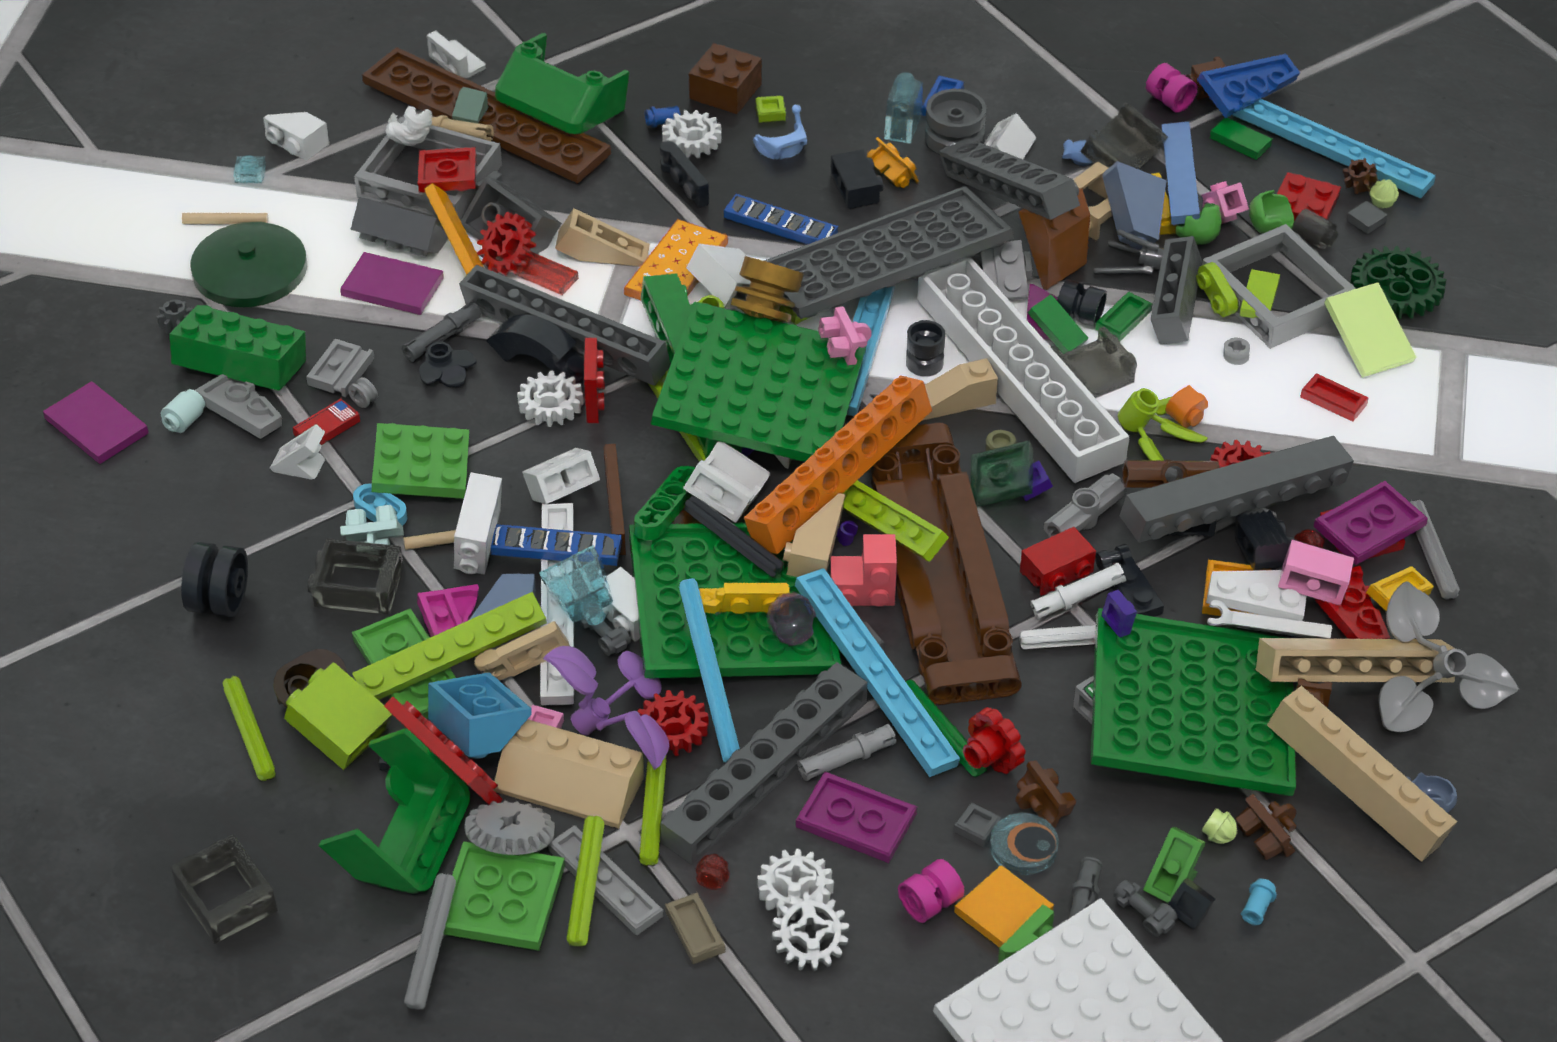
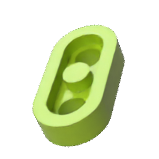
M1214 262L1200 266L1196 275L1197 284L1208 296L1213 311L1222 317L1236 313L1238 310L1237 297L1219 266Z

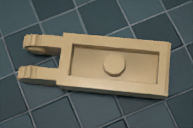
M553 621L496 648V650H485L484 653L475 657L474 664L478 670L484 671L483 673L490 672L501 681L545 662L546 660L543 658L551 650L560 646L570 645L557 623Z

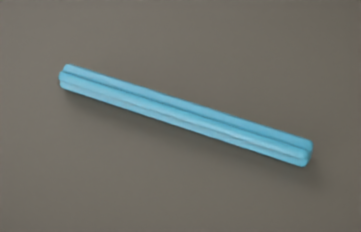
M693 578L686 579L680 582L679 590L722 759L727 763L733 752L740 749L698 584Z

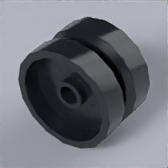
M195 542L186 557L181 583V598L186 611L207 613L211 608L214 615L235 617L240 610L247 587L248 559L244 548L223 546L219 551L216 544Z

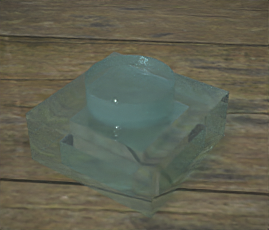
M237 156L233 173L234 182L263 183L266 168L265 157Z

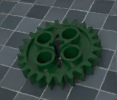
M1383 246L1382 252L1373 248L1372 254L1364 252L1363 258H1357L1356 265H1353L1350 283L1355 289L1378 282L1398 319H1401L1402 314H1407L1412 319L1414 312L1424 316L1425 310L1433 312L1434 305H1440L1441 299L1444 298L1447 280L1443 278L1444 271L1438 270V263L1430 264V256L1421 258V251L1412 254L1409 247L1404 252L1400 251L1398 246H1395L1394 251H1390L1388 247Z

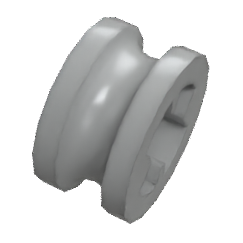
M1234 337L1225 341L1223 357L1228 363L1242 365L1248 362L1250 344L1247 340Z
M361 377L356 381V384L353 383L348 387L351 399L361 408H366L370 402L378 398L376 388L366 378Z

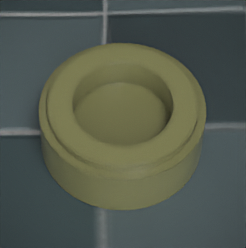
M996 430L989 433L986 437V452L991 457L997 459L1011 457L1016 451L1015 436L1005 430Z

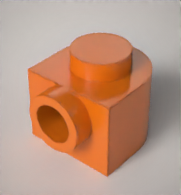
M1187 385L1170 398L1165 411L1181 426L1188 428L1190 426L1194 427L1201 422L1204 417V410L1208 408L1209 404L1202 393H1198L1190 385Z

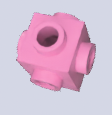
M1226 181L1210 186L1211 192L1201 195L1203 207L1207 203L1219 205L1221 224L1238 219L1237 213L1249 210L1241 182L1229 186Z

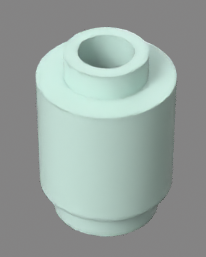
M192 389L180 392L161 410L163 425L172 432H184L203 413V408L205 407L204 399L198 392Z

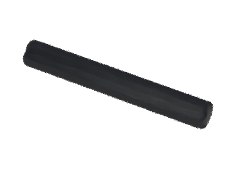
M695 496L687 499L684 508L686 512L771 577H776L783 571V561L711 506Z

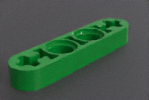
M680 466L674 469L634 518L633 532L636 537L642 540H655L665 532L684 509L687 499L694 496L683 489L695 467Z

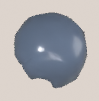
M1419 773L1415 780L1411 781L1447 813L1454 809L1457 803V791L1449 780L1439 776H1426L1423 773Z

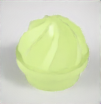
M1383 179L1377 181L1371 187V201L1377 207L1389 208L1398 199V189L1392 180Z
M1216 809L1201 831L1209 836L1207 838L1209 841L1224 844L1236 837L1237 827L1234 818L1229 812L1223 813Z

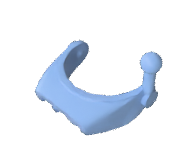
M797 104L792 106L796 122L794 123L795 131L793 133L780 137H763L759 134L753 137L754 145L762 155L771 159H783L793 157L803 149L804 145L807 144V136L801 124V107Z

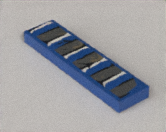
M735 194L724 209V218L804 244H810L838 233V226L739 194Z
M496 524L491 543V555L617 566L622 537L615 534Z

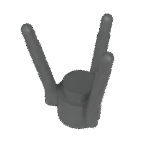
M1119 229L1117 230L1118 235L1143 246L1142 250L1134 249L1130 245L1115 241H1109L1108 245L1139 254L1138 263L1144 264V266L1105 267L1093 270L1096 274L1144 273L1152 275L1153 270L1160 271L1164 248H1160L1159 244L1148 242Z

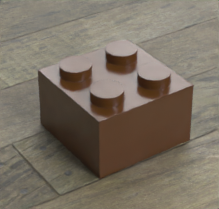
M713 43L689 72V99L738 114L762 84V58Z

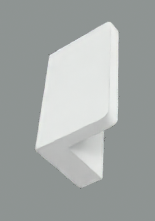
M437 31L427 35L429 56L444 69L465 79L485 70V63L458 41L452 40L449 42Z
M1016 113L998 122L984 144L1023 159L1035 141L1036 136Z

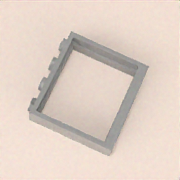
M400 117L397 122L403 123L405 117ZM434 125L430 126L429 133L423 142L413 145V147L424 150L475 147L476 164H478L476 168V183L493 171H498L502 166L499 143ZM386 135L354 176L357 198L363 197L438 218L426 193H419L417 185L383 176L406 147V145L395 142ZM475 189L459 191L456 196L447 194L460 221L476 194Z
M1286 224L1203 259L1202 265L1214 262L1219 266L1238 300V310L1234 314L1270 349L1332 322L1333 319L1324 303L1328 297L1355 289L1333 266L1328 264L1316 250L1312 249ZM1282 251L1329 296L1277 318L1230 272ZM1243 299L1256 311L1255 315L1257 317L1248 318L1240 316Z

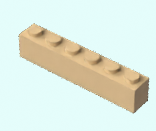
M1260 638L1256 670L1271 682H1297L1298 678L1305 679L1308 682H1387L1389 679L1398 676H1407L1414 682H1423L1436 673L1433 662L1439 653L1418 643L1417 639L1409 642H1400L1397 639ZM1426 639L1440 646L1445 645L1447 650L1455 649L1441 639ZM1455 677L1441 678L1435 682H1455Z
M1300 686L1284 698L1268 722L1267 726L1421 862L1440 847L1457 823L1443 808L1304 687Z

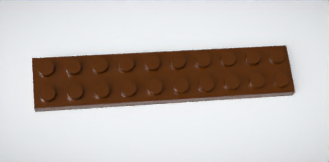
M397 47L362 74L364 84L419 110L425 111L428 109L434 117L444 115L452 119L455 104L462 87L486 92L488 109L478 123L493 126L494 136H486L491 137L492 142L499 143L501 148L575 183H579L611 155V145L585 133L571 134L498 101L495 98V92Z

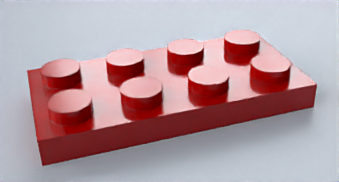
M392 697L384 705L404 727L409 729L488 805L492 801L500 803L503 800L494 791L498 784L472 759H469L459 747L443 735L409 701L402 705Z

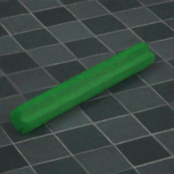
M907 680V685L960 757L959 762L973 777L984 774L987 770L986 768L976 769L965 759L963 747L967 744L966 738L932 700L928 698L915 681Z

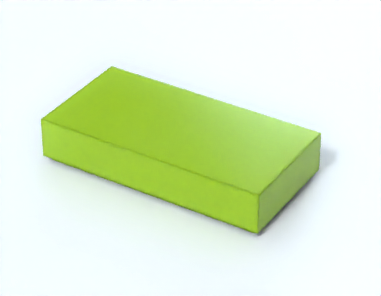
M1251 269L1246 288L1270 311H1272L1280 274ZM1243 299L1240 316L1248 318L1257 317L1255 315L1256 311Z

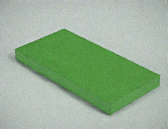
M411 608L352 632L353 641L368 665L430 638ZM448 668L389 695V698L394 697L402 705L409 701L428 719V683L454 679L456 677L451 669Z

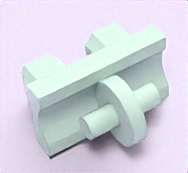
M392 505L376 507L377 522L369 523L366 522V512L363 509L347 510L346 526H340L341 536L346 537L348 543L357 542L358 551L368 550L371 559L379 558L380 549L390 547L388 538L404 536L403 526L398 522Z

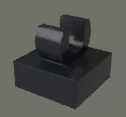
M1186 878L1182 881L1168 905L1174 909L1180 920L1195 929L1199 926L1216 898Z

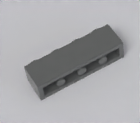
M1194 236L1165 240L1150 318L1160 345L1187 342L1189 339L1198 289L1196 275L1198 268L1202 266L1203 262Z

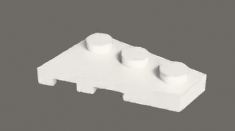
M1282 570L1212 571L1206 603L1210 604L1212 600H1220L1231 609L1302 621L1307 596L1299 594L1293 589L1278 587Z

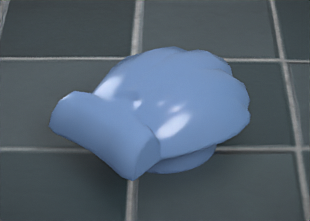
M1066 140L1064 142L1062 159H1072L1077 165H1090L1098 161L1099 157L1102 156V151L1094 142L1088 140L1075 142Z

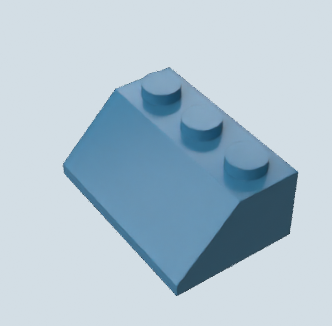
M490 672L428 683V720L468 757L484 758L489 753L501 751L532 715V708Z

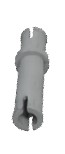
M889 724L863 735L857 733L853 735L851 740L797 761V766L800 767L798 768L800 775L805 781H808L817 775L861 757L863 760L871 757V753L896 744V739L893 738L895 733Z

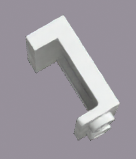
M718 441L706 460H701L697 464L683 489L736 523L757 497L769 478L770 472L728 444Z

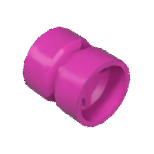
M1162 63L1157 66L1146 82L1147 92L1175 112H1182L1189 107L1195 99L1198 89L1194 81L1181 74L1168 63Z
M937 859L923 868L921 875L914 874L900 883L898 894L906 911L916 921L925 923L937 915L942 907L947 908L964 896V886L955 869L945 860Z

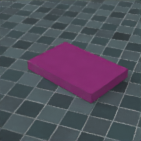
M363 252L342 284L340 292L341 296L421 315L444 279L443 270Z
M92 381L43 411L45 420L99 464L149 433L145 423Z
M1383 481L1316 518L1313 527L1344 555L1353 557V563L1357 565L1426 526L1428 518L1390 484Z
M824 772L796 818V828L889 863L917 814V806Z

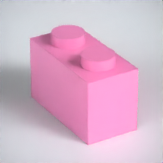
M1291 540L1283 563L1278 587L1293 589L1299 594L1341 606L1349 585L1354 558Z

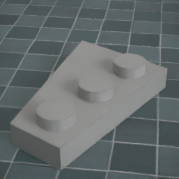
M221 374L194 390L204 399L205 407L260 439L282 426V416L265 396H259L255 391V385L252 383L230 379L226 375Z

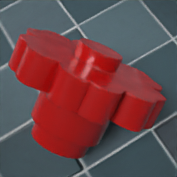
M989 707L984 708L969 719L968 732L971 737L963 747V754L972 767L979 769L991 765L996 772L1008 774L1024 763L1026 751L1019 742L1021 735L1010 719H1003L997 709Z

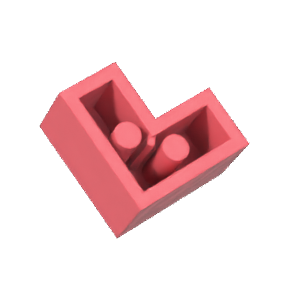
M863 534L862 556H830V577L851 606H895L897 569L895 534Z

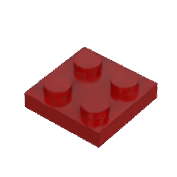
M476 148L419 151V193L425 192V188L432 183L443 191L476 189Z
M1287 172L1277 194L1283 195L1288 199L1294 215V221L1324 229L1340 196L1341 187Z
M585 338L584 388L587 423H599V411H605L604 392L599 393V390L605 389V372L599 371V368H604V351L598 350L597 338Z

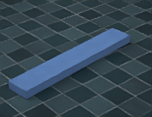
M1189 122L1162 124L1171 224L1179 225L1185 223L1186 216H1192L1194 219L1200 218Z

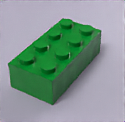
M197 305L170 333L171 364L218 376L222 374L230 379L249 382L280 391L306 362L305 331L288 325L266 322L263 319L242 316L235 312L213 309L206 305Z

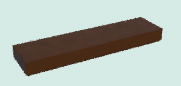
M616 443L605 444L604 464L611 534L621 535L622 544L619 555H626Z

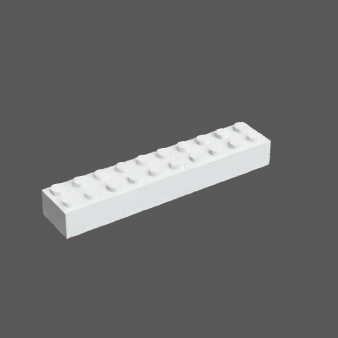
M971 257L956 260L946 267L932 269L918 277V301L935 321L942 325L947 335L970 362L985 358L989 360L998 377L997 393L1074 483L1124 463V460L1127 459L1129 435Z

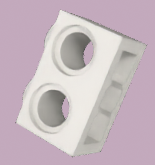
M574 448L522 472L532 500L548 504L600 480L591 452L579 448Z

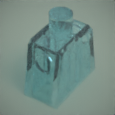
M900 73L895 78L887 100L884 139L905 143L912 142L921 117L923 83L914 80V76L910 73ZM906 111V117L900 118V112Z
M594 545L539 572L549 594L572 622L586 618L589 625H597L605 619L606 614L603 608L612 604L613 597L604 565Z

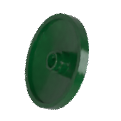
M243 222L221 228L203 239L192 254L190 268L196 288L206 298L226 306L254 307L277 301L297 288L307 271V257L302 241L290 230L272 223Z

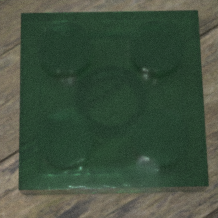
M1029 440L971 455L970 485L977 507L1033 493V447Z

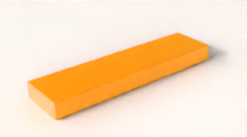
M433 183L425 188V193L466 275L475 265L484 267L447 193Z

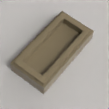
M698 893L665 904V912L692 964L725 953V944Z

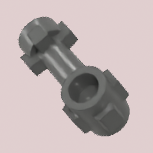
M592 605L583 607L578 614L580 625L584 629L589 627L591 630H595L601 636L598 643L604 654L607 656L613 653L617 654L627 648V645L631 643V639L625 628L620 626L612 630L602 620L604 613L600 609L596 610Z
M1128 880L1122 881L1115 889L1113 896L1117 898V903L1123 908L1131 905L1146 917L1143 921V926L1148 933L1158 937L1161 933L1166 934L1175 926L1177 914L1171 906L1162 903L1158 908L1154 907L1139 894L1141 887L1135 882L1131 884Z

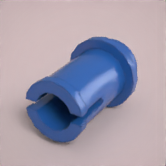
M651 106L650 109L645 110L646 125L657 128V125L666 124L667 118L674 120L673 114L677 113L680 115L679 107L655 109L654 106Z

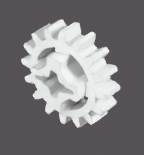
M684 110L683 115L680 116L675 113L673 114L674 120L667 118L666 125H662L663 142L673 141L687 158L691 154H695L697 158H700V153L702 152L709 155L710 148L717 150L718 143H721V124L717 123L716 117L709 118V113L707 112L701 115L698 110H695L693 114H689L687 110Z
M550 371L548 376L538 372V378L528 377L527 384H521L520 392L517 393L520 413H525L526 420L535 418L536 425L546 421L548 427L552 426L553 421L563 425L564 418L573 420L574 413H580L581 405L584 403L581 384L575 383V377L566 379L565 372L560 373L559 376H554L553 371Z
M796 849L794 855L789 856L788 852L783 850L781 859L772 855L770 856V866L764 864L761 866V875L758 876L759 899L766 900L767 910L776 907L777 917H782L779 912L781 905L790 908V897L792 896L801 902L804 892H808L810 900H815L817 895L822 893V902L827 904L830 901V894L833 893L834 880H832L831 868L825 869V860L823 858L815 862L813 852L808 853L805 857L801 856L800 849ZM801 911L796 913L791 920H795L797 914L801 913Z
M804 892L801 902L794 896L790 897V908L783 905L779 907V912L783 918H774L773 925L780 928V930L772 933L773 940H781V943L776 947L777 953L784 951L788 953L785 960L787 964L791 963L794 959L798 960L799 970L804 968L805 963H810L812 970L817 971L818 962L820 961L827 967L831 966L830 955L832 954L840 958L842 951L838 945H847L848 938L841 935V933L849 929L848 923H840V920L845 915L844 910L837 912L833 910L836 902L834 899L830 900L827 904L823 903L822 893H819L815 900H810L808 892ZM815 910L822 912L830 920H823L816 914ZM801 911V919L796 924L787 926L790 919ZM806 925H812L813 930L817 931L815 938H809L808 933L804 932ZM834 937L832 943L820 952V944L823 940ZM791 943H798L805 949L806 953L797 950Z

